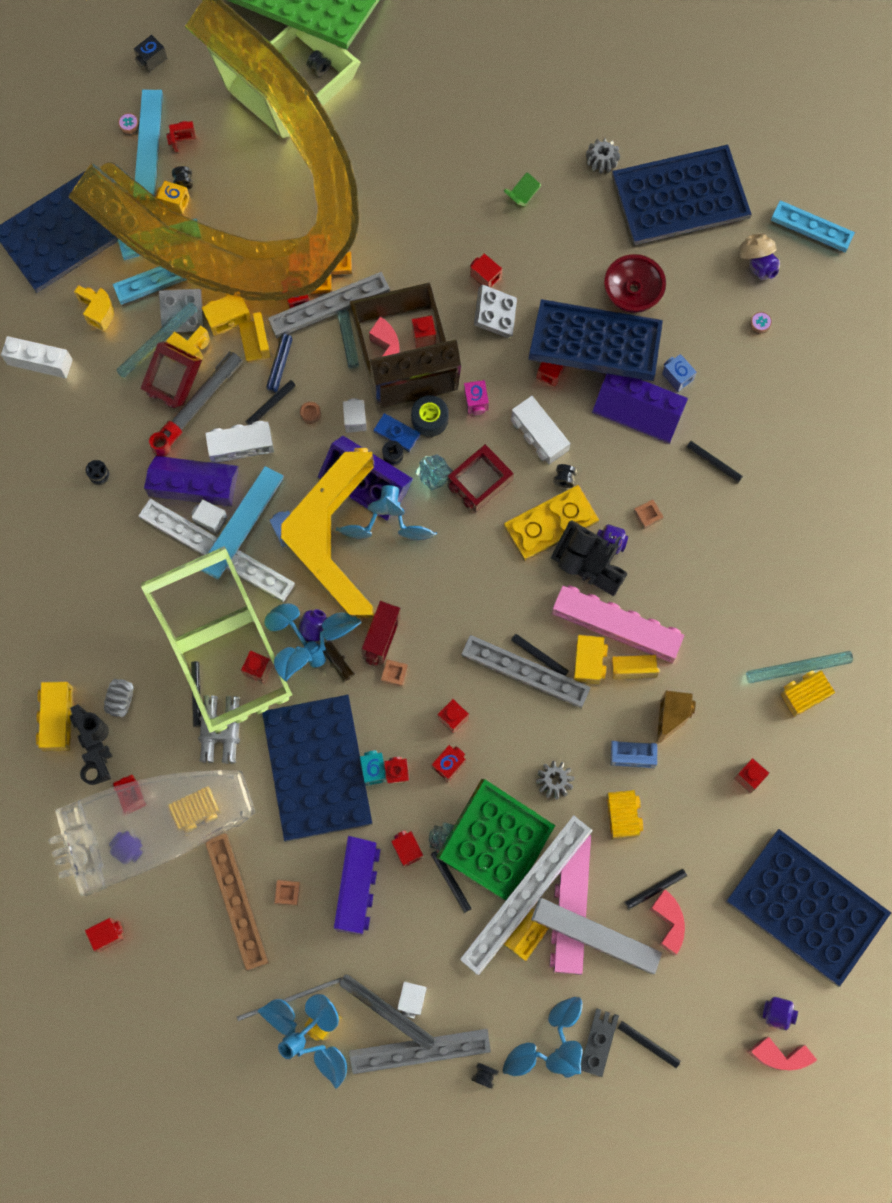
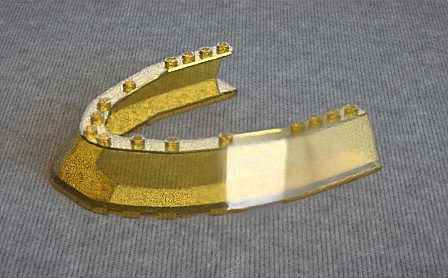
M203 0L185 25V28L265 96L270 106L274 108L290 134L297 150L312 171L318 206L315 225L307 235L298 238L257 241L236 236L171 211L113 162H107L100 168L94 163L90 164L68 197L133 251L156 266L159 265L195 285L215 292L219 291L255 301H277L307 295L315 291L327 280L349 252L357 237L359 200L351 161L324 107L305 79L287 58L224 1Z

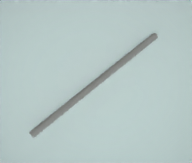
M337 978L282 1000L286 1003L340 983L342 978ZM260 1008L237 1016L238 1021L258 1014Z

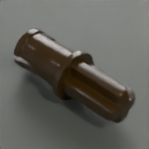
M332 641L325 642L326 650L323 653L330 661V667L335 668L343 682L348 681L355 673L344 660L345 656H341Z

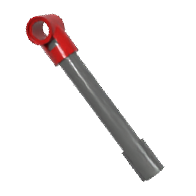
M229 351L215 367L213 374L174 419L167 421L159 432L150 436L149 444L155 456L166 457L170 453L171 446L182 435V429L226 378L229 379L243 361L237 354ZM160 442L165 443L162 447H155Z

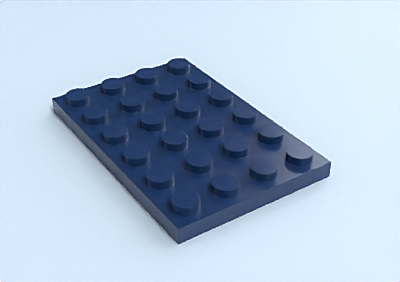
M728 144L612 171V178L633 245L750 219L752 215Z
M92 166L0 224V244L35 292L39 293L117 243L118 239L124 238L137 230L139 226L96 168Z
M541 299L528 360L654 381L663 320Z
M349 694L263 712L284 842L373 825Z
M780 829L775 832L725 901L837 987H840L891 914L889 910Z

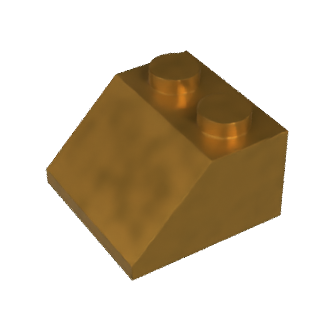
M665 691L660 699L656 743H662L692 717V714L695 713L696 701L692 700V693Z

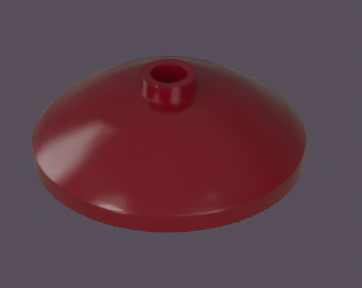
M630 254L618 258L609 266L604 278V289L609 300L618 308L634 313L644 312L655 307L663 298L666 290V277L660 265L653 259L644 255ZM635 288L637 291L633 292L630 289Z

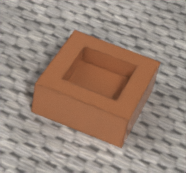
M653 499L634 509V513L644 529L664 518Z
M387 659L381 682L403 687L408 664Z
M277 880L275 904L298 906L300 882Z

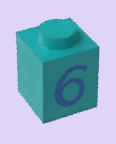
M377 750L365 752L364 756H360L366 786L387 782L382 752L378 753Z

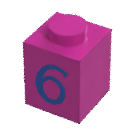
M485 380L464 383V395L468 414L481 415L489 411Z

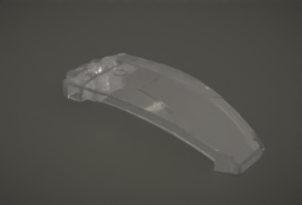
M240 770L196 771L162 775L119 785L56 809L61 834L50 838L49 844H57L60 841H64L65 847L56 849L52 854L53 857L68 854L55 860V864L57 866L70 862L71 868L60 872L59 878L74 875L80 895L88 896L164 864L233 827H239L256 812L243 772Z

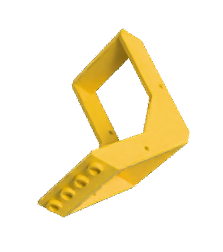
M355 448L354 452H344L281 524V538L347 613L351 617L374 618V608L331 559V515L374 468L373 454L368 452L367 448Z

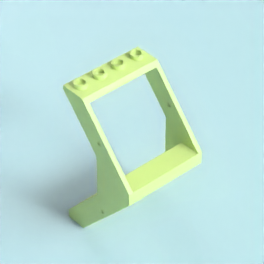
M219 25L215 27L207 45V49L226 89L282 138L292 135L353 79L361 63L346 49L290 26L285 28L260 52L251 54ZM298 37L312 50H319L323 53L324 58H329L331 66L339 74L312 99L288 103L278 76L265 65Z
M225 546L141 583V588L163 627L186 675L210 733L213 731L215 733L221 732L228 727V724L233 722L241 723L248 719V715L252 713H263L269 709L268 706L274 703L282 704L289 700V697L292 696L291 690L287 682L280 677L284 687L210 720L182 654L254 621L274 664L275 655ZM226 559L247 606L175 638L151 592Z

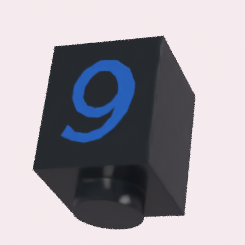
M152 34L133 48L136 55V63L141 68L145 67L149 72L168 59L164 46Z

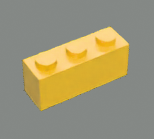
M41 682V689H38L37 698L38 702H40V711H37L36 719L39 724V732L36 733L35 739L36 745L43 752L70 751L71 720L69 716L72 715L70 708L72 707L73 686L68 682Z

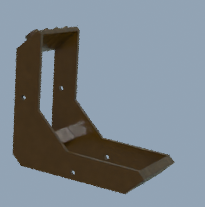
M430 282L349 301L377 409L418 400L427 395L435 396L458 390L461 361L457 340L446 342ZM430 305L440 343L370 359L369 361L359 322Z

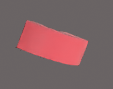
M380 317L369 332L370 342L386 350L383 356L400 353L399 341L394 329L385 319Z
M663 890L649 910L671 925V928L659 945L672 955H677L685 934L684 917L675 898L667 890Z
M764 1037L747 1051L759 1063L778 1070H798L817 1061L806 1045H799L785 1057L770 1037Z

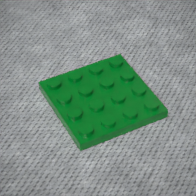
M481 778L436 858L506 901L532 869L556 825L486 779Z

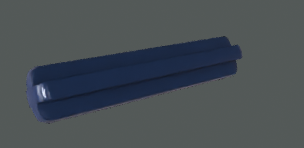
M281 335L266 385L267 390L276 393L278 391L292 344L291 335Z

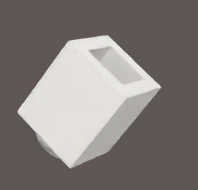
M352 398L344 401L343 411L346 433L367 431L364 400Z
M203 499L192 511L194 523L215 535H218L228 518L224 510Z
M404 982L397 1010L402 1011L404 1016L415 1019L416 1014L421 1015L427 987Z

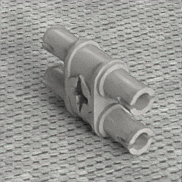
M205 695L204 706L211 720L218 717L216 716L218 697L211 695L210 698L209 695ZM226 696L225 713L239 707L240 697L233 696L232 705L231 696ZM201 715L199 718L201 721L200 737H198L201 743L199 762L206 763L207 759L208 763H214V744L221 742L223 743L222 763L228 764L230 762V764H235L236 746L240 742V723L233 722L228 724V727L221 731V734L215 733V731L210 733Z

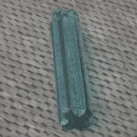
M348 310L339 311L338 319L347 364L350 369L357 368L359 361Z

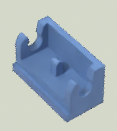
M611 741L610 766L655 768L657 766V744Z

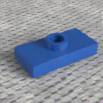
M385 413L373 430L375 434L388 441L399 442L403 449L408 452L412 450L420 437V432Z

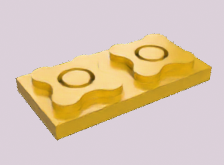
M576 485L505 522L504 527L523 560L526 561L558 544L569 521L573 520L587 529L597 524L599 519L579 485Z

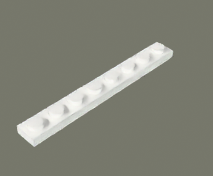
M152 499L147 502L139 514V518L201 555L208 554L218 539ZM237 550L231 560L239 577L283 603L295 586L293 581L240 550Z
M573 815L460 960L476 974L480 975L593 830Z

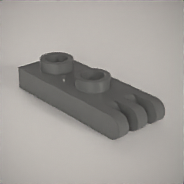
M596 1008L581 1062V1071L603 1077L619 1015L614 1014L611 1023L608 1022L610 1012L605 1011L603 1020L599 1019L601 1009Z

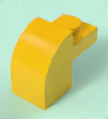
M78 285L74 293L78 301L88 305L83 313L84 318L88 324L105 332L114 317V307L108 294L101 287L96 293L89 287L83 288Z
M200 325L188 340L174 331L167 342L203 359L201 349L208 345L210 337L208 331ZM171 359V360H172L173 362H175L176 364L185 366V365H183V364H181V363H179V362H177V361Z

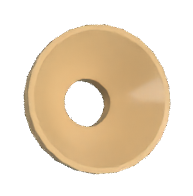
M765 233L748 235L740 245L738 253L740 258L754 259L768 256L777 249L774 240L766 236Z

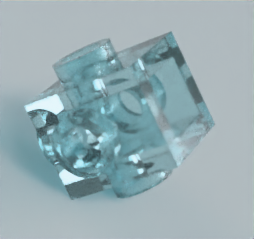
M438 454L430 457L425 456L419 462L420 466L415 471L422 483L427 485L431 491L444 486L447 482V476L453 472L445 459Z
M443 822L442 827L434 825V828L430 831L429 847L437 849L436 854L439 853L452 831L453 824Z

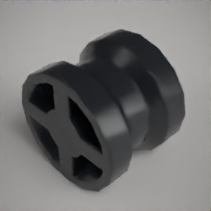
M316 50L309 56L306 65L309 69H314L315 74L320 77L329 70L331 60L327 57L324 58L323 53Z
M178 166L172 169L174 184L187 187L188 190L193 187L191 179L192 170L189 167Z
M388 441L384 444L382 448L383 460L392 466L399 465L404 458L402 445L397 441Z
M93 460L86 466V475L93 484L103 485L109 480L110 472L104 462Z
M567 464L557 465V476L554 477L553 483L564 488L574 487L575 481L573 478L577 474V469Z
M478 1062L476 1066L477 1072L472 1076L471 1080L493 1089L494 1077L498 1076L499 1071Z

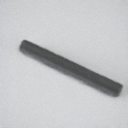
M346 974L340 980L342 988L426 1050H430L434 1046L436 1039L350 975Z

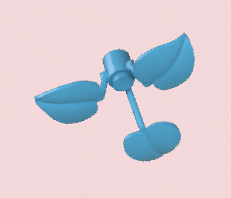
M389 485L382 487L380 500L368 505V510L374 513L368 526L348 525L336 527L335 531L351 538H370L372 536L370 530L377 515L386 514L398 516L401 529L398 530V534L404 538L424 540L437 535V532L422 526H405L403 524L402 515H404L405 511L400 507V502H398L399 488Z
M288 603L275 607L265 617L264 624L266 628L270 631H279L290 624L304 645V648L299 646L295 649L287 647L276 655L274 666L277 673L287 682L307 662L313 668L322 666L326 661L323 653L326 650L324 637L326 640L338 639L361 624V620L343 612L331 615L322 624L324 631L320 633L319 645L314 641L307 643L294 624L293 620L300 615L297 606Z
M316 994L307 1000L305 1012L313 1021L301 1033H295L297 1026L296 1022H294L295 1013L284 1000L274 999L260 1008L258 1013L276 1030L286 1035L278 1045V1050L282 1057L291 1059L296 1054L300 1057L305 1053L316 1051L314 1062L320 1072L331 1081L335 1089L342 1084L347 1073V1063L343 1054L336 1047L330 1046L326 1049L324 1045L303 1049L306 1043L304 1035L316 1023L326 1032H331L338 1026V1013L333 1003L326 996Z
M572 997L561 1001L553 1007L549 1014L548 1020L550 1025L553 1027L558 1026L557 1030L562 1041L559 1049H555V1052L547 1057L540 1052H536L537 1047L534 1043L521 1044L514 1048L506 1058L503 1073L511 1076L524 1075L531 1071L536 1064V1058L539 1057L546 1061V1067L549 1071L562 1074L565 1078L581 1074L582 1046L577 1041L566 1042L563 1027H571L577 1022L582 1012V999L580 997Z

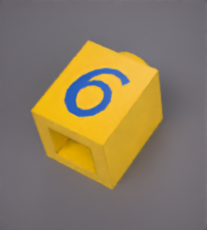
M164 180L162 187H159L156 192L160 208L183 215L190 199L187 187Z

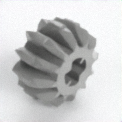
M606 138L603 139V142L596 139L595 144L590 143L586 151L588 166H592L593 171L599 169L600 174L603 170L609 173L611 168L615 169L620 160L618 146H614L613 141L608 143Z
M123 679L112 680L105 695L104 710L106 713L116 717H124L128 713L134 689L131 682Z
M552 761L551 768L544 764L545 772L539 770L537 773L542 778L537 779L536 784H544L540 787L539 791L544 792L547 789V798L551 796V793H554L555 799H559V792L566 797L568 794L566 789L572 790L573 785L568 782L574 781V776H567L571 772V768H567L564 771L563 762L560 763L559 768L556 767L555 761ZM554 775L558 776V781L561 783L559 784L557 782L556 785L552 784V779L550 777L552 776V778H554Z

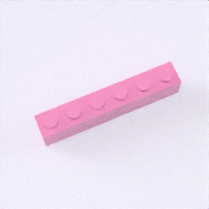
M562 586L552 610V614L650 655H656L657 658L672 664L685 636L677 628L661 626L657 620L651 618L648 620L640 617L639 613L632 610L624 611L615 603L602 602L599 597L593 594L585 595L580 593V590L573 586Z
M591 835L588 836L558 874L560 875L559 884H555L554 898H558V906L585 918ZM552 930L551 944H555V953L550 954V967H554L553 973L582 975L584 944Z

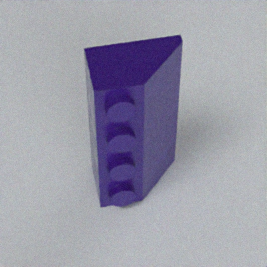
M607 373L592 413L670 444L688 398L641 379Z
M345 436L338 438L331 444L317 478L321 479L344 452H354L355 448L363 447ZM373 454L374 468L348 497L368 509L369 504L381 499L382 487L389 485L399 488L398 502L401 503L410 488L413 478ZM378 514L387 521L391 518V515Z
M155 456L148 467L144 489L149 497L201 503L203 499L213 505L232 507L239 466Z
M348 836L334 929L337 932L364 935V930H369L370 917H367L368 907L372 908L374 894H370L371 885L376 884L377 871H374L375 862L379 863L381 849H377L376 842Z

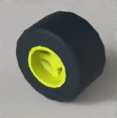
M427 395L419 398L414 403L411 409V422L416 431L425 437H434L440 435L446 429L449 410L441 398Z

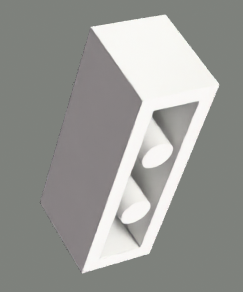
M9 336L6 338L1 353L7 365L66 379L72 363V358L66 349Z
M533 396L512 409V424L517 429L520 428L522 430L525 440L528 444L534 445L537 449L536 453L542 461L546 460L548 464H551L569 451L570 442Z
M256 421L252 425H234L224 430L216 428L205 433L209 457L212 463L274 453L268 422Z

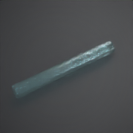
M189 302L118 367L117 373L122 378L131 373L156 349L159 342H164L198 311L197 306L193 302Z
M845 651L749 670L746 673L748 683H754L849 664L853 662V655L851 651Z

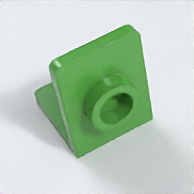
M526 172L512 191L505 189L504 192L517 204L526 206L541 187V183Z

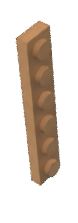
M227 833L205 840L246 971L269 964Z

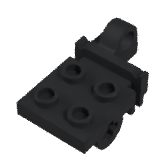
M573 520L569 521L550 557L558 562V567L572 575H579L583 581L590 578L588 584H594L613 597L628 575L620 567L610 565L619 546L614 543L607 546L608 541Z
M77 704L70 708L72 715L69 717L74 728L77 727L81 734L77 736L82 748L85 747L87 753L82 755L86 764L82 767L80 776L85 783L96 785L111 779L105 763H107V759L113 756L109 751V747L107 745L104 746L102 743L109 734V728L96 714L86 712ZM92 768L96 769L98 772L97 777L94 780H87V771Z

